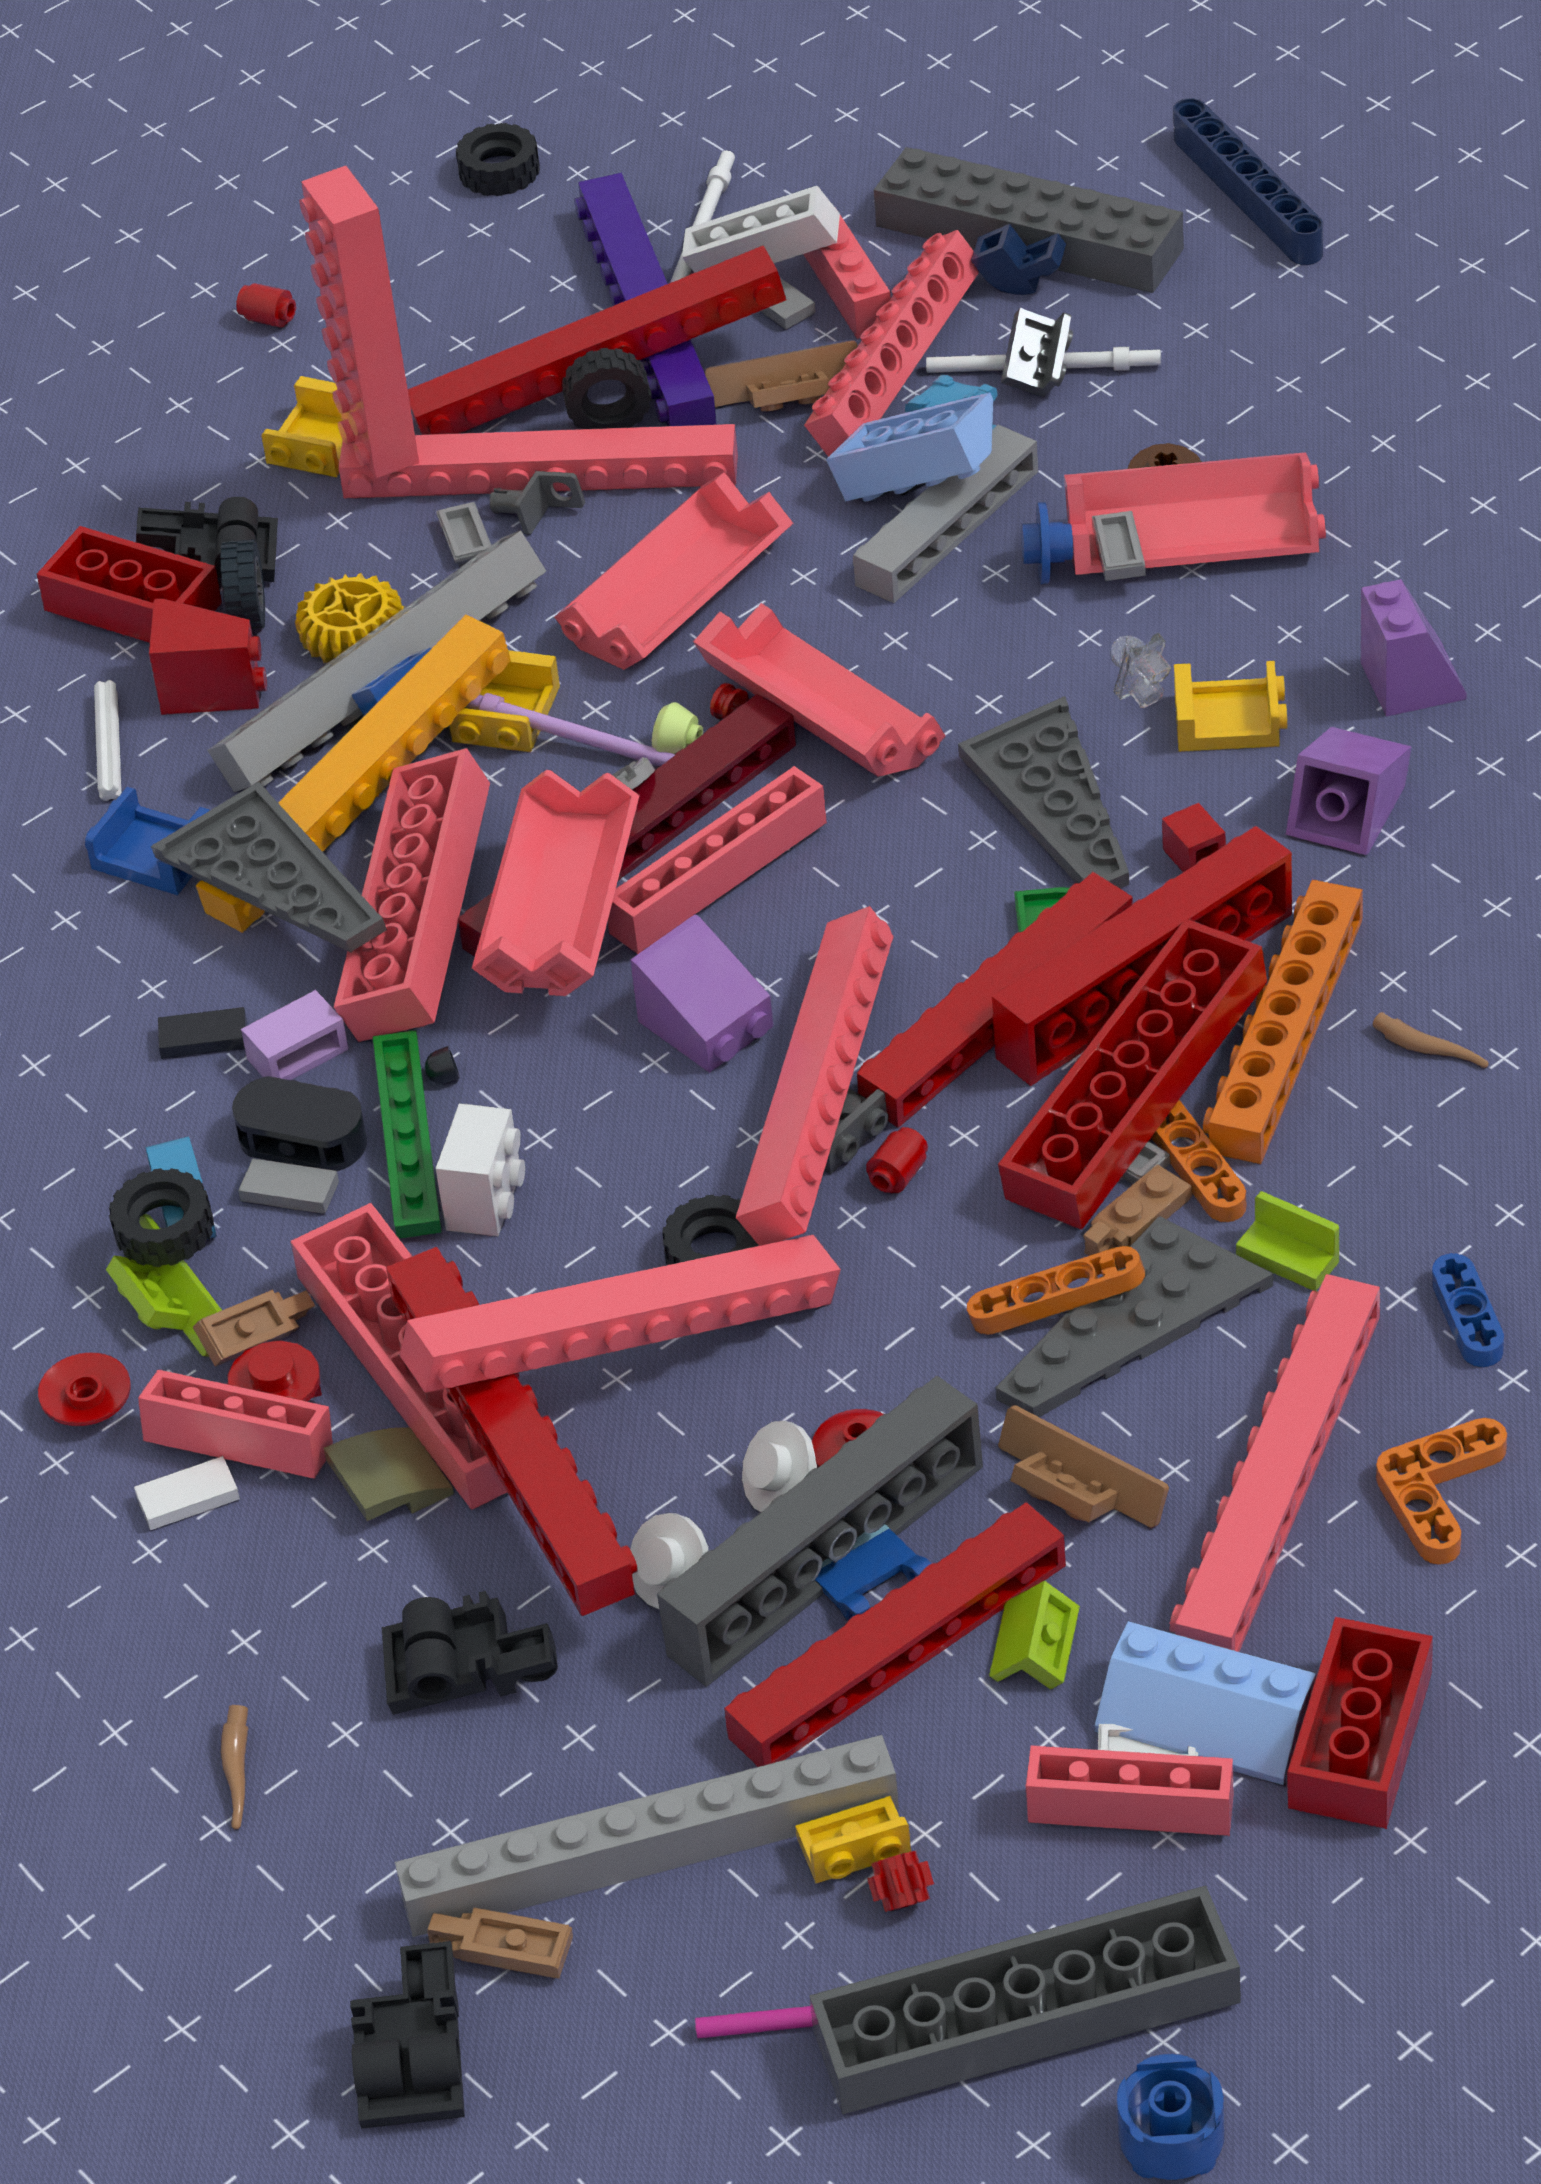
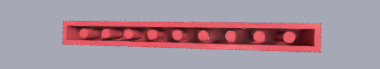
M735 424L415 435L419 463L377 479L367 465L361 466L359 464L352 444L346 445L342 440L339 462L343 497L346 499L491 494L494 492V488L523 490L535 471L574 473L577 475L581 490L699 487L723 472L736 485L738 451ZM553 483L555 491H571L563 483Z
M870 906L828 922L824 931L736 1214V1219L759 1246L780 1242L803 1234L808 1227L894 937L888 924L880 920Z
M809 1235L407 1320L400 1357L421 1388L427 1393L829 1305L832 1302L841 1269L816 1237Z
M1326 1274L1319 1291L1313 1290L1310 1293L1306 1306V1322L1304 1325L1297 1324L1291 1343V1350L1293 1352L1290 1359L1284 1357L1281 1360L1277 1373V1389L1275 1393L1269 1391L1265 1397L1261 1426H1253L1247 1443L1248 1456L1245 1462L1238 1461L1232 1477V1493L1230 1497L1223 1496L1220 1501L1216 1517L1217 1528L1215 1532L1208 1531L1204 1538L1201 1550V1565L1199 1569L1193 1567L1188 1575L1185 1588L1187 1597L1183 1605L1176 1604L1170 1620V1632L1237 1652L1240 1651L1379 1321V1286Z

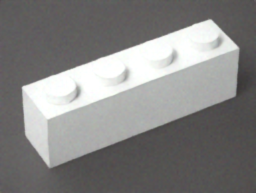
M814 186L686 228L682 258L693 272L696 273L764 245L773 263L837 243L840 213L818 186Z

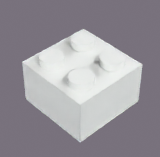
M468 1104L458 1105L436 1166L447 1231L499 1236L504 1219L511 1218L514 1207L513 1193L516 1186H522L525 1176V1161L519 1159L518 1156L520 1130L514 1128L511 1109Z

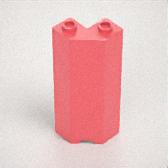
M1306 452L1064 475L1068 524L1072 525V563L1075 575L1103 572L1092 528V516L1132 511L1145 568L1319 552V539L1326 538L1324 515H1317L1312 500V489L1319 488L1317 464L1310 465Z
M725 472L701 486L554 618L562 627L565 636L573 641L580 650L625 670L650 654L794 523L770 492L748 503Z
M762 603L739 628L736 627L730 617L719 612L693 641L709 665L754 695L759 694L791 713L796 723L877 777L919 767L928 756L937 750L940 742L946 737L932 715L925 713L922 717H919L783 628L774 612Z
M545 770L521 789L472 965L474 971L507 993H523L524 987L548 989L549 995L567 996L594 976L640 795L609 773L603 774L580 792L551 770Z

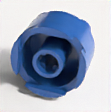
M1162 2054L1149 2057L1137 2064V2070L1126 2080L1124 2077L1117 2091L1119 2143L1123 2154L1131 2163L1132 2169L1137 2175L1143 2178L1155 2177L1177 2180L1197 2174H1207L1214 2168L1216 2159L1222 2150L1225 2137L1224 2096L1218 2078L1211 2071L1210 2074L1197 2066L1196 2060L1188 2056Z

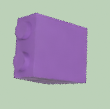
M1402 579L1362 587L1361 665L1385 716L1466 700V691L1441 640Z
M1330 727L1298 754L1286 835L1367 855L1405 787L1411 746Z
M696 914L630 959L638 1022L709 1073L722 1063L732 1059L737 1052L755 1039L764 1036L773 1027L771 998L768 992Z

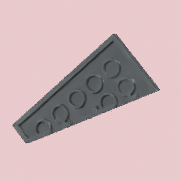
M1065 696L958 743L959 757L1076 883H1080L1094 872L1120 889L1129 885V870L1117 837L1113 835L1109 815L1101 802L1097 782L1085 749H1082L1078 730L1074 720L1072 721L1069 705Z

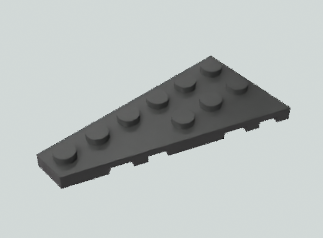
M259 781L151 846L155 858L346 951H354L387 930L383 918Z
M1159 1216L1130 1246L1139 1253L1145 1269V1278L1142 1283L1130 1291L1069 1310L995 1387L996 1400L1009 1407L1016 1405L1041 1417L1080 1395L1081 1387L1101 1376L1107 1380L1119 1373L1120 1365L1136 1356L1142 1360L1199 1328L1200 1321L1220 1309L1226 1313L1240 1305L1239 1299L1250 1292L1257 1290L1259 1293H1262L1273 1286V1273Z

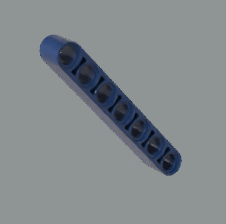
M1186 98L1176 102L1173 106V130L1176 145L1291 261L1300 265H1311L1319 262L1323 257L1322 219L1203 101L1195 98Z

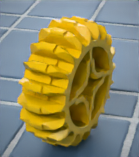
M359 573L356 577L350 578L344 574L343 578L337 580L329 577L327 584L315 583L314 591L304 592V600L297 603L296 631L299 634V640L303 645V649H308L311 657H321L324 663H328L404 609V606H402L397 590L390 587L389 581L379 582L377 576L365 579L362 573Z

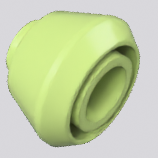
M670 703L660 710L656 718L652 733V747L659 752L676 754L703 735V727L698 725V718L679 703Z

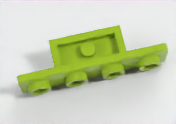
M144 1214L140 1217L139 1223L142 1228L160 1229L149 1214ZM114 1255L106 1271L117 1284L119 1293L127 1298L137 1311L139 1320L153 1329H161L163 1327L183 1330L202 1356L209 1357L193 1326L202 1318L222 1311V1309L187 1263L182 1260L178 1264L171 1266L168 1264L161 1265V1267H152V1265L145 1264L143 1266L137 1264L133 1259L129 1260L126 1257Z

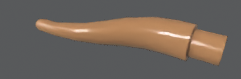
M1380 1012L1373 1021V1027L1382 1032L1386 1039L1406 1050L1430 1055L1456 1057L1473 1062L1482 1068H1487L1489 1065L1486 1059L1450 1041L1420 1032L1400 1019H1393L1383 1012Z
M241 1705L229 1706L227 1723L223 1725L220 1749L223 1771L231 1790L233 1806L231 1825L234 1830L241 1827L246 1783L245 1752L249 1729L246 1726L248 1708Z

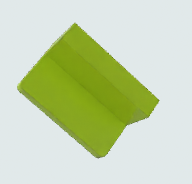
M1260 1191L1255 1197V1221L1236 1243V1255L1267 1271L1310 1290L1317 1291L1325 1275H1329L1339 1263V1226L1323 1217Z
M1046 1581L1008 1600L1004 1606L989 1676L999 1682L1023 1670L1050 1690L1064 1683L1080 1606Z

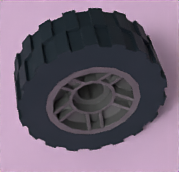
M255 539L222 542L221 573L226 614L249 619L251 629L264 628L265 594L257 542Z

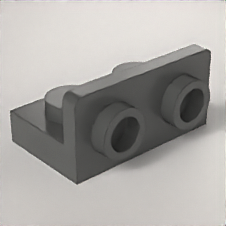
M848 1089L824 1169L825 1172L831 1175L844 1162H849L853 1159L858 1149L872 1136H877L883 1131L888 1122L884 1092L877 1089L868 1098H865L855 1091Z

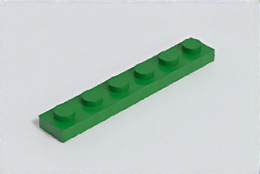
M413 1030L373 1036L396 1236L401 1239L441 1233L417 1032Z

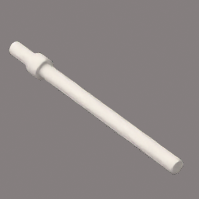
M723 151L717 165L710 170L706 180L708 188L693 226L712 219L721 193L727 190L731 180L730 170L735 160V155L731 151ZM682 253L670 283L690 275L692 269L683 260Z
M1113 347V351L1064 353L1062 363L1066 364V368L1114 367V371L1130 370V366L1161 365V350L1130 351L1129 347ZM1006 355L927 357L926 370L927 373L1003 371Z

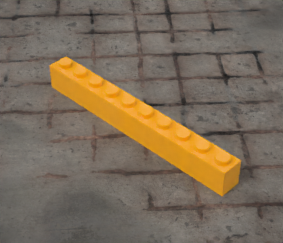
M465 614L278 802L322 852L337 837L341 836L364 809L370 807L374 799L390 784L393 768L408 765L418 755L423 753L428 744L453 722L458 713L471 701L475 700L497 674L504 671L507 664L511 661L504 633ZM202 880L196 885L205 913L241 933L265 912Z

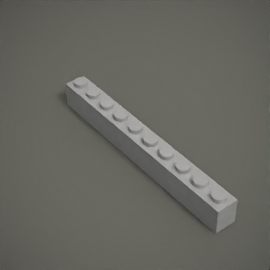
M520 530L500 538L208 749V753L232 790L236 792L248 788L258 781L264 787L273 780L270 774L279 766L284 770L303 758L300 752L309 744L312 748H315L333 736L330 729L339 722L342 726H345L360 717L362 712L351 694L409 655L430 647L432 649L465 614L477 620L485 616L491 619L509 607L506 601L513 595L518 599L535 589L537 584L534 580L544 574L546 570L522 531Z
M879 1735L397 1861L395 1866L412 1936L428 1934L427 1929L433 1913L461 1918L462 1913H472L474 1907L501 1913L527 1908L796 1837V1825L891 1796L896 1810H899L896 1772L883 1736Z

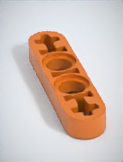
M1179 1100L1169 1113L1170 1124L1166 1125L1165 1119L1151 1138L1160 1149L1170 1154V1164L1181 1179L1192 1186V1194L1212 1219L1220 1222L1235 1221L1246 1212V1189ZM1180 1137H1187L1194 1141L1188 1147H1177L1171 1142ZM1200 1166H1209L1216 1170L1215 1173L1209 1176H1199L1192 1172ZM1221 1187V1194L1224 1198L1218 1199L1217 1189Z
M1128 1246L1115 1247L981 1290L969 1299L967 1312L975 1331L986 1335L995 1334L1130 1291L1142 1283L1145 1278V1269L1136 1249ZM1103 1274V1277L1098 1278L1097 1275ZM1081 1278L1089 1279L1087 1283L1078 1288H1068L1072 1281ZM1033 1293H1044L1040 1299L1034 1302H1023L1027 1296Z

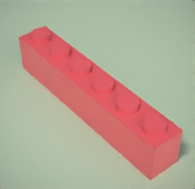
M793 766L617 887L608 917L609 934L639 954L691 916L707 907L827 823L823 785Z

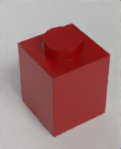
M1196 803L1162 818L1163 850L1179 869L1185 872L1196 865L1202 858L1208 857L1226 845V832L1200 803Z

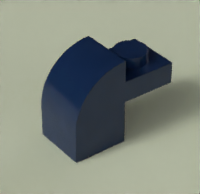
M1008 224L979 236L971 261L984 279L996 289L1009 294L1027 295L1036 292L1041 275H1051L1060 267L1066 243L1057 233L1026 246L1013 227Z

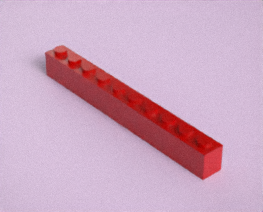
M764 245L412 387L408 389V395L414 421L421 435L459 434L562 392V380L566 376L567 368L572 366L574 360L579 356L583 357L589 351L601 350L600 348H608L610 350L617 348L622 349L625 353L635 355L636 360H641L787 300L778 270Z
M438 1247L386 1267L391 1298L406 1323L410 1319L479 1305L472 1291L465 1293L463 1290L462 1277L454 1261L447 1263ZM519 1373L446 1388L580 1615L585 1616L635 1595L632 1574L638 1572L635 1558L627 1545L620 1547L618 1544L616 1528L607 1512L600 1514L596 1508L597 1499L587 1479L579 1480L576 1475L578 1472L577 1466L570 1450L567 1447L560 1449L557 1444V1433L549 1416L541 1417L538 1413L537 1399L529 1384L521 1385L518 1380Z

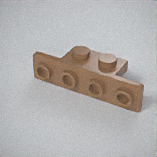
M851 340L709 367L704 370V373L714 395L715 407L750 401L754 408L760 407L761 411H774L783 408L784 402L798 400L799 404L815 403L821 398V395L826 394L830 388L828 386L829 381L841 372L846 364L844 359L858 347V344Z
M1016 1405L1007 1409L998 1446L1001 1450L1022 1460L1014 1465L1011 1482L1025 1488L1032 1497L1047 1500L1063 1508L1070 1517L1077 1520L1090 1522L1116 1509L1150 1528L1160 1523L1169 1491L1167 1483Z

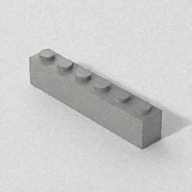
M998 424L992 430L991 454L979 465L981 469L976 474L964 479H959L957 475L951 476L937 485L928 487L915 500L909 502L895 518L883 525L880 531L865 545L860 546L853 554L855 586L895 603L1038 473L1037 441Z

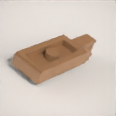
M1157 1164L1097 1214L1091 1222V1228L1083 1235L1085 1239L1084 1253L1090 1256L1117 1246L1130 1247L1159 1216L1168 1219L1192 1197V1186Z
M270 1290L202 1318L193 1326V1329L216 1367L239 1357L247 1349L256 1345L278 1341L289 1336L299 1328L296 1320L306 1316L307 1311L314 1308L315 1304L307 1290L284 1300L279 1292L274 1293L273 1290Z
M475 1907L472 1913H462L461 1918L433 1913L427 1929L430 1943L451 1941L454 1958L557 1979L560 1978L573 1939L572 1927H569V1925Z

